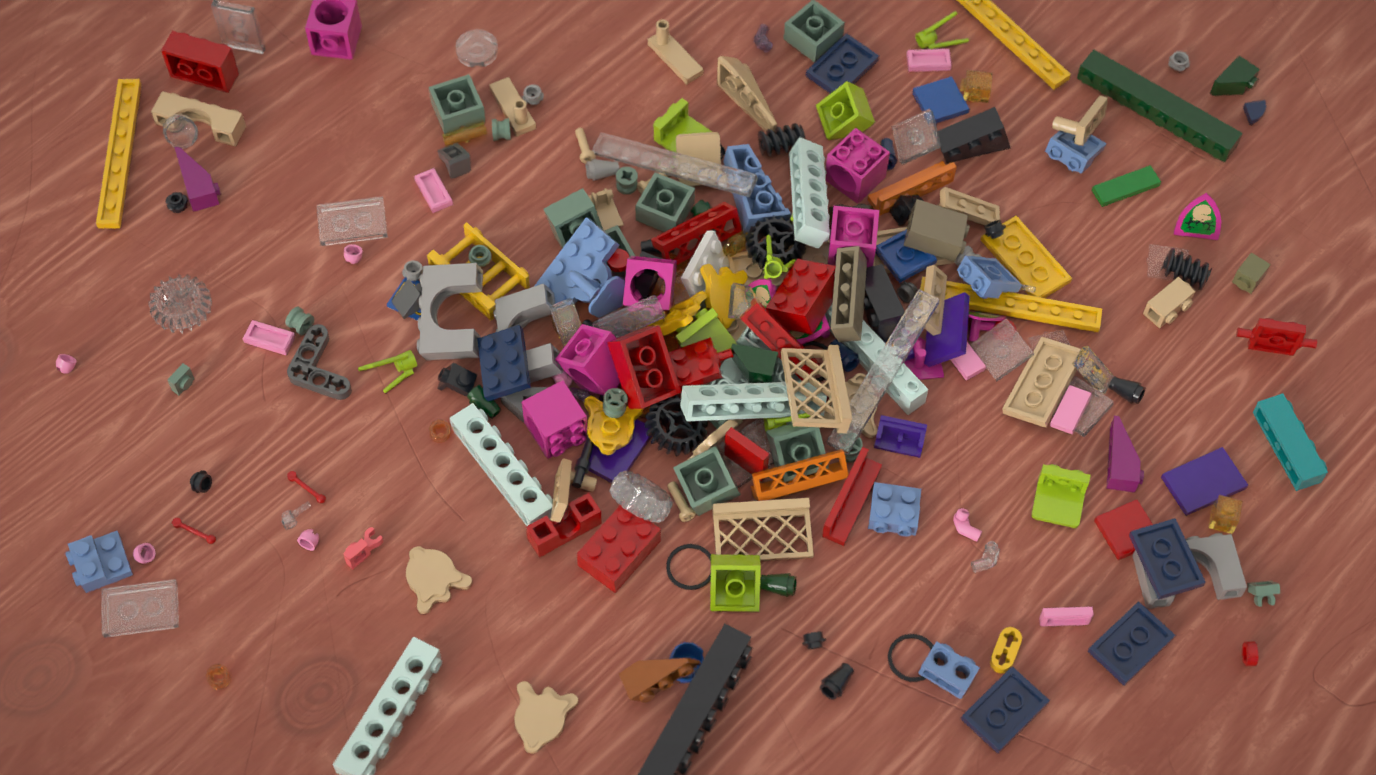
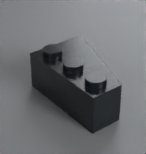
M996 107L934 132L946 164L1011 149Z
M883 264L866 268L864 311L870 328L886 343L904 337L906 313Z

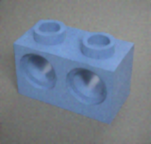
M936 641L918 674L962 699L980 667L972 659L955 653L949 645L940 644ZM934 658L943 660L945 665H937L934 662ZM955 672H963L966 679H960Z

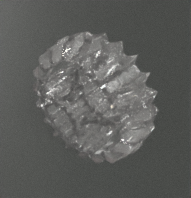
M178 274L175 279L169 276V281L167 282L161 280V287L154 286L155 293L150 294V314L154 318L155 323L161 325L164 330L169 328L174 333L176 329H179L183 333L184 328H188L192 331L193 325L200 327V320H207L206 314L211 313L210 306L212 305L210 291L206 288L203 281L200 282L197 277L191 279V276L187 274L182 278Z
M619 472L612 481L609 490L612 498L622 505V508L650 522L660 523L664 521L673 506V501L665 490L646 477L634 474L633 472Z

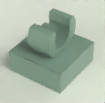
M1274 581L1247 583L1248 593L1255 595V605L1262 606V598L1265 596L1268 598L1269 605H1275L1276 599L1273 594H1280L1279 583Z

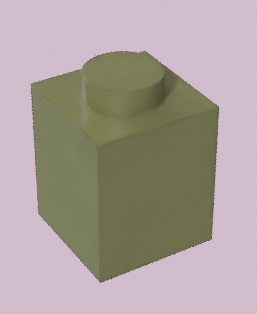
M1251 252L1237 270L1232 283L1252 294L1265 277L1271 264Z

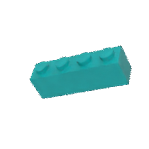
M1283 393L1258 401L1252 413L1295 490L1299 491L1322 483L1328 473L1326 463L1317 454L1315 444L1308 438L1302 421L1298 420L1295 415L1292 403L1286 399Z

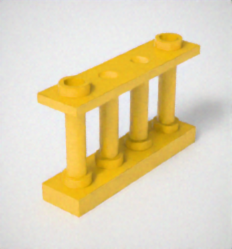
M466 222L463 225L465 238L444 255H439L433 249L427 254L428 264H450L452 259L472 243L475 246L483 245L491 252V260L496 264L483 274L482 287L502 270L512 278L491 295L486 296L483 292L459 294L491 321L495 318V300L502 298L517 284H520L525 289L530 288V276L523 267L519 268L485 239L478 228H473Z

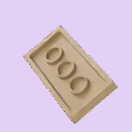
M1041 337L1002 408L1003 414L1046 428L1077 371L1073 363L1081 350L1083 352L1084 350Z

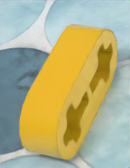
M1008 627L1000 633L990 659V666L995 672L1003 674L1012 667L1022 642V635L1019 630ZM1009 635L1014 637L1010 648L1005 646ZM1002 653L1007 654L1005 658L1006 663L1003 666L998 664V659H1000Z

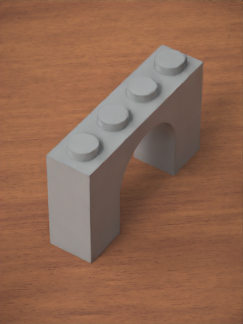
M477 263L423 266V274L420 275L422 295L419 297L421 317L418 318L420 339L417 340V351L425 360L479 358L477 338H480V335L474 329L447 330L440 328L437 321L439 307L449 296L458 293L482 292L483 270Z
M543 283L496 299V309L494 310L498 328L496 332L519 324L524 328L533 320L556 313L554 293ZM551 343L526 350L530 383L563 373V368L555 360L560 351Z
M1216 533L1205 538H1200L1199 536L1187 538L1186 541L1195 560L1201 563L1211 576L1217 600L1241 597L1247 585L1232 534L1223 535L1222 533ZM1135 550L1133 560L1146 609L1170 606L1175 595L1158 600Z

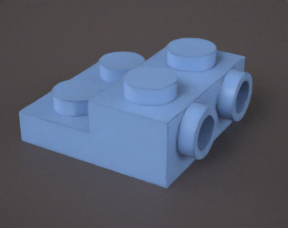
M1058 131L1051 137L1045 152L1048 153L1051 159L1059 160L1066 164L1069 170L1081 174L1091 166L1094 158L1104 150L1107 144L1091 134L1084 145L1080 146L1074 144L1076 135Z
M965 256L957 269L959 276L971 285L978 296L984 299L999 298L1002 292H1018L1022 286L995 258Z
M874 482L868 529H873L878 533L894 532L901 536H916L921 489Z
M118 531L95 539L90 535L68 544L70 551L65 552L70 566L75 565L76 571L72 573L76 586L81 585L86 593L133 575Z

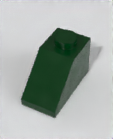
M1238 56L1214 81L1210 94L1212 96L1243 95L1248 89L1252 90L1258 83L1259 79L1257 76L1260 69L1243 57Z
M732 343L731 349L734 355L732 360L749 383L774 382L778 367V352Z

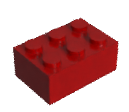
M172 31L161 49L170 77L229 93L239 75L232 47L226 44H218L205 38H197L187 33Z
M797 259L766 306V309L786 329L813 335L833 303L836 266Z
M660 325L647 326L607 342L622 390L627 394L629 409H643L681 393Z
M622 502L577 553V564L596 580L616 593L661 542V529Z

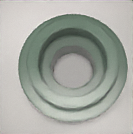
M476 245L469 252L470 263H477L480 267L486 266L491 261V252L483 245Z

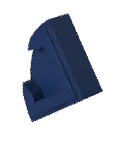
M1265 100L1244 103L1243 109L1249 124L1258 122L1266 110Z

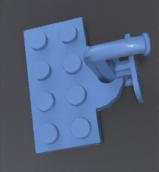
M586 217L534 286L544 283L554 293L556 312L561 316L565 317L574 304L580 300L590 303L588 311L598 318L603 317L623 305L625 280L618 276L612 277L611 269L606 264L619 247V244L591 219Z

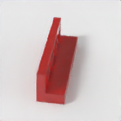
M723 202L652 238V245L661 251L663 259L669 260V251L678 248L677 256L671 259L677 260L678 265L693 257L706 231L715 229L720 242L740 233L742 229L737 208ZM732 219L734 227L728 231L723 230L727 221ZM698 239L695 247L688 250L687 247L690 240Z
M756 298L750 302L751 306L740 316V319L772 351L778 352V357L781 360L782 348L806 349ZM788 357L795 365L801 362L796 357ZM816 358L810 359L818 366H820V363ZM806 364L801 367L809 375L814 371ZM795 373L802 381L804 380L801 376Z
M864 447L861 448L823 528L822 537L842 546L845 545L872 490L874 482L882 469V464L867 458L869 449Z

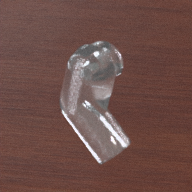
M987 542L983 557L971 562L974 573L992 568L997 564L1000 549L996 542Z

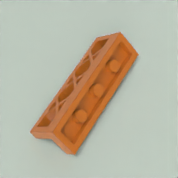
M941 161L868 195L867 200L874 210H879V216L889 212L900 196L919 195L922 197L952 183L957 166L954 162L946 165Z
M840 449L753 473L754 486H750L752 496L757 501H766L845 479L848 477L844 450ZM839 457V462L828 465L831 459ZM815 464L819 467L816 473L810 475L803 474L809 465ZM792 470L797 473L791 481L784 482L781 480L787 471ZM766 477L774 479L772 481L764 482L761 484L759 481V479Z

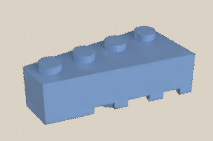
M749 144L727 146L723 163L744 234L749 233V229L751 226H755L757 220L763 222L764 217L771 220L773 215L776 219H780L783 216L785 218L784 221L790 220L791 212L788 208L784 207L781 196L773 189L772 181L762 171V165Z

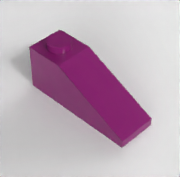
M179 146L174 147L193 212L220 205L217 197L221 195L218 182L213 183L211 175Z
M1114 415L1109 432L1106 489L1135 492L1138 485L1143 483L1144 470H1140L1141 461L1120 417Z

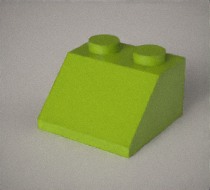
M848 81L816 104L827 140L845 138L855 128L864 132L875 123L863 88Z
M711 554L710 611L759 612L760 555Z

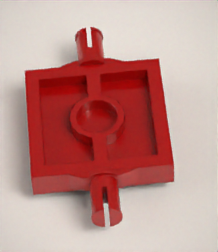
M1259 318L1253 329L1238 327L1236 331V337L1249 338L1248 349L1294 356L1296 350L1301 347L1314 349L1317 347V339L1304 338L1306 325L1296 322H1282L1271 318Z
M711 337L668 352L681 392L683 386L703 385L722 378L720 370L721 361L734 357L731 348L717 352Z

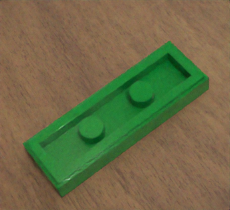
M1150 165L1094 185L1092 192L1100 205L1104 207L1159 187L1161 180Z

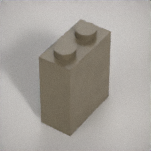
M917 199L909 216L903 245L955 262L958 254H963L966 247V241H963V239L966 238L969 231V225H966L968 215Z

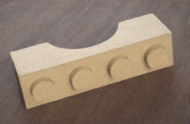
M162 91L151 111L156 125L174 130L191 121L207 123L212 128L215 141L232 146L237 145L246 127L243 114L237 110H228L215 104H206L197 99L181 97L175 93L170 94Z

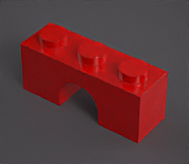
M587 493L568 504V510L563 514L560 523L550 520L546 515L526 526L527 539L540 558L602 524L601 510L590 493Z

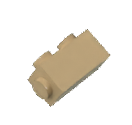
M1177 277L1147 302L1143 314L1158 328H1161L1166 323L1171 324L1181 310L1185 312L1193 304L1192 298L1195 291L1189 283Z

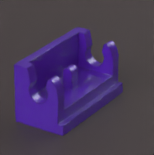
M881 415L874 448L920 458L927 425Z

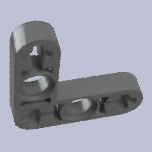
M320 324L313 325L308 329L288 366V378L296 386L337 400L346 399L352 391L350 381L344 376L316 367L329 342V334L325 326ZM320 333H322L323 337L319 336L315 341L314 335L318 336ZM309 350L315 353L310 359L302 357L303 353ZM301 370L303 375L298 374L297 377H295L294 372L298 373ZM321 376L326 379L321 385L313 383L316 377ZM342 385H344L345 389H340L339 391H337L336 387L340 388Z

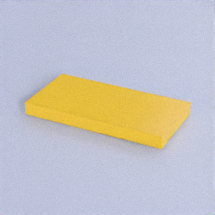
M1017 215L1003 223V225H1006V228L1003 230L1004 234L1000 237L992 239L991 236H986L985 234L981 236V242L1022 284L1021 287L1029 296L1046 298L1071 283L1072 277Z

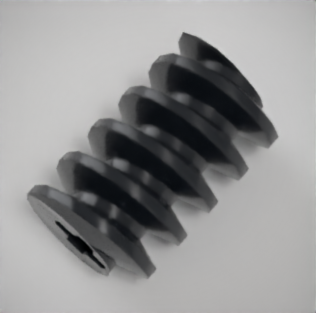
M793 123L791 128L788 125L783 126V129L776 127L774 132L772 129H767L766 134L762 130L759 131L758 144L761 154L764 155V152H767L768 156L771 157L772 150H775L777 155H780L781 148L784 149L785 153H788L789 146L793 148L799 137L805 139L802 125L798 126V124Z
M1174 248L1169 250L1161 267V270L1165 269L1166 277L1171 272H1174V280L1181 275L1184 282L1190 279L1191 287L1199 283L1200 291L1204 288L1212 271V268L1209 270L1208 262L1200 266V259L1197 258L1192 263L1191 255L1183 259L1182 251L1175 256Z

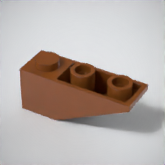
M690 658L637 661L620 672L619 676L629 699L646 703L654 699L655 694L659 691L672 687L675 684L674 681L680 677L692 674L694 668L700 665L701 662L700 660Z

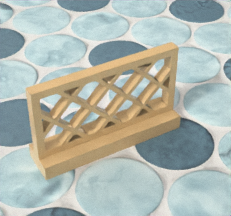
M829 345L828 350L782 348L781 358L792 425L797 427L836 428L837 433H847L852 421L839 345ZM788 357H796L801 362L795 365ZM822 358L823 363L818 366L810 359ZM804 364L814 370L810 375L801 369ZM797 373L804 380L798 383L791 376ZM820 374L826 379V382L821 384L813 377ZM809 382L817 390L812 393L803 386ZM796 392H801L807 399L802 402L795 397L794 394ZM822 392L830 400L825 403L817 395ZM813 401L821 408L815 412L807 404ZM802 409L811 417L808 419L798 418V412ZM825 410L833 416V419H825L820 414Z
M809 498L713 504L712 515L716 554L721 555V548L728 542L737 549L734 555L739 553L749 555L743 549L752 540L761 548L756 554L760 555V561L813 558ZM804 516L805 526L800 531L789 523L794 517ZM770 518H777L783 523L776 533L765 525ZM752 519L759 525L752 534L741 526L746 520ZM720 521H729L735 526L728 536L719 530ZM786 526L796 534L789 544L778 536ZM761 528L772 535L765 545L754 537ZM738 529L748 537L741 547L730 539ZM720 536H721L722 538H724V540L721 542V544H720ZM800 537L807 543L808 552H797L791 546ZM774 539L785 546L784 550L779 554H774L767 548Z

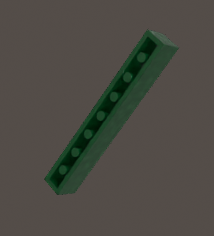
M1095 49L1092 50L1080 65L1077 79L1082 83L1093 87L1101 94L1107 95L1119 104L1135 111L1138 115L1151 120L1156 125L1165 128L1175 136L1207 152L1212 157L1225 163L1238 146L1243 134L1242 132Z

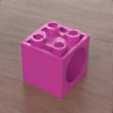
M313 0L305 26L311 55L353 60L362 28L357 0Z
M855 128L827 154L825 181L859 204L886 178L890 152Z
M834 206L827 264L836 266L837 248L859 246L867 259V268L873 266L877 244L879 210Z
M630 256L627 259L623 305L628 306V310L634 311L651 308L653 313H665V311L669 310L673 306L677 260ZM644 269L657 271V274L665 281L664 295L661 293L657 296L656 300L644 299L640 292L635 289V277L641 275L645 271Z
M582 324L555 360L581 389L605 395L607 390L617 388L620 383L607 342L616 339V337L610 331Z
M563 380L522 401L524 424L547 459L553 456H560L566 449L572 446H579L586 440L587 416Z

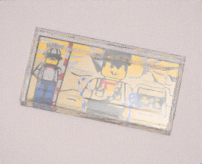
M1084 346L1072 364L1099 395L1105 394L1114 375L1089 346Z

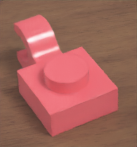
M373 527L365 531L364 540L361 538L357 543L350 544L343 553L346 564L352 570L371 555L370 551L383 543L381 535L376 539H370L375 534Z

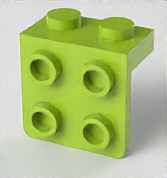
M683 98L676 104L673 103L662 117H658L653 124L654 141L674 155H676L677 135L712 132L688 115V102Z
M706 308L702 309L694 316L697 320L690 325L678 328L676 330L678 334L674 337L681 347L711 337L717 352L731 348L732 343L737 344L717 318L718 314L713 308L709 311Z
M1043 464L1038 477L1032 518L1070 528H1077L1080 524L1084 496L1091 475L1085 474L1080 470L1063 469L1054 464Z

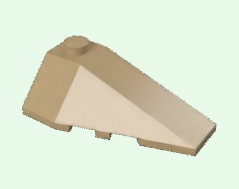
M720 56L717 67V85L765 132L767 129H772L774 132L777 123L749 67L746 64H742L737 58Z

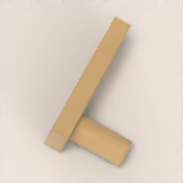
M657 21L656 34L648 39V45L686 85L702 76L703 68L669 34L668 21Z
M509 77L489 84L490 91L504 116L509 118L510 126L516 137L536 129V123L527 110L525 100L521 99Z
M1099 96L1080 122L1056 116L1052 128L1076 135L1074 144L1083 146L1105 117L1108 97Z
M947 187L940 190V203L937 206L968 215V220L985 226L990 222L1000 220L999 206Z
M935 265L928 266L926 269L921 316L905 320L904 333L906 334L926 329L933 336L941 334L947 275Z
M564 458L555 475L551 520L559 523L568 505L569 485L572 486L576 473L571 471L572 461ZM585 475L581 489L593 492L597 478Z

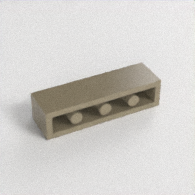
M859 246L837 248L831 331L838 342L860 341L862 336L867 259Z

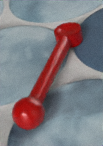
M288 472L287 478L289 481L298 483L316 497L318 503L321 504L326 501L325 495L318 494L297 477L296 472Z
M180 518L172 520L174 528L181 527L206 539L209 544L215 543L216 537L214 535L202 533L182 523Z

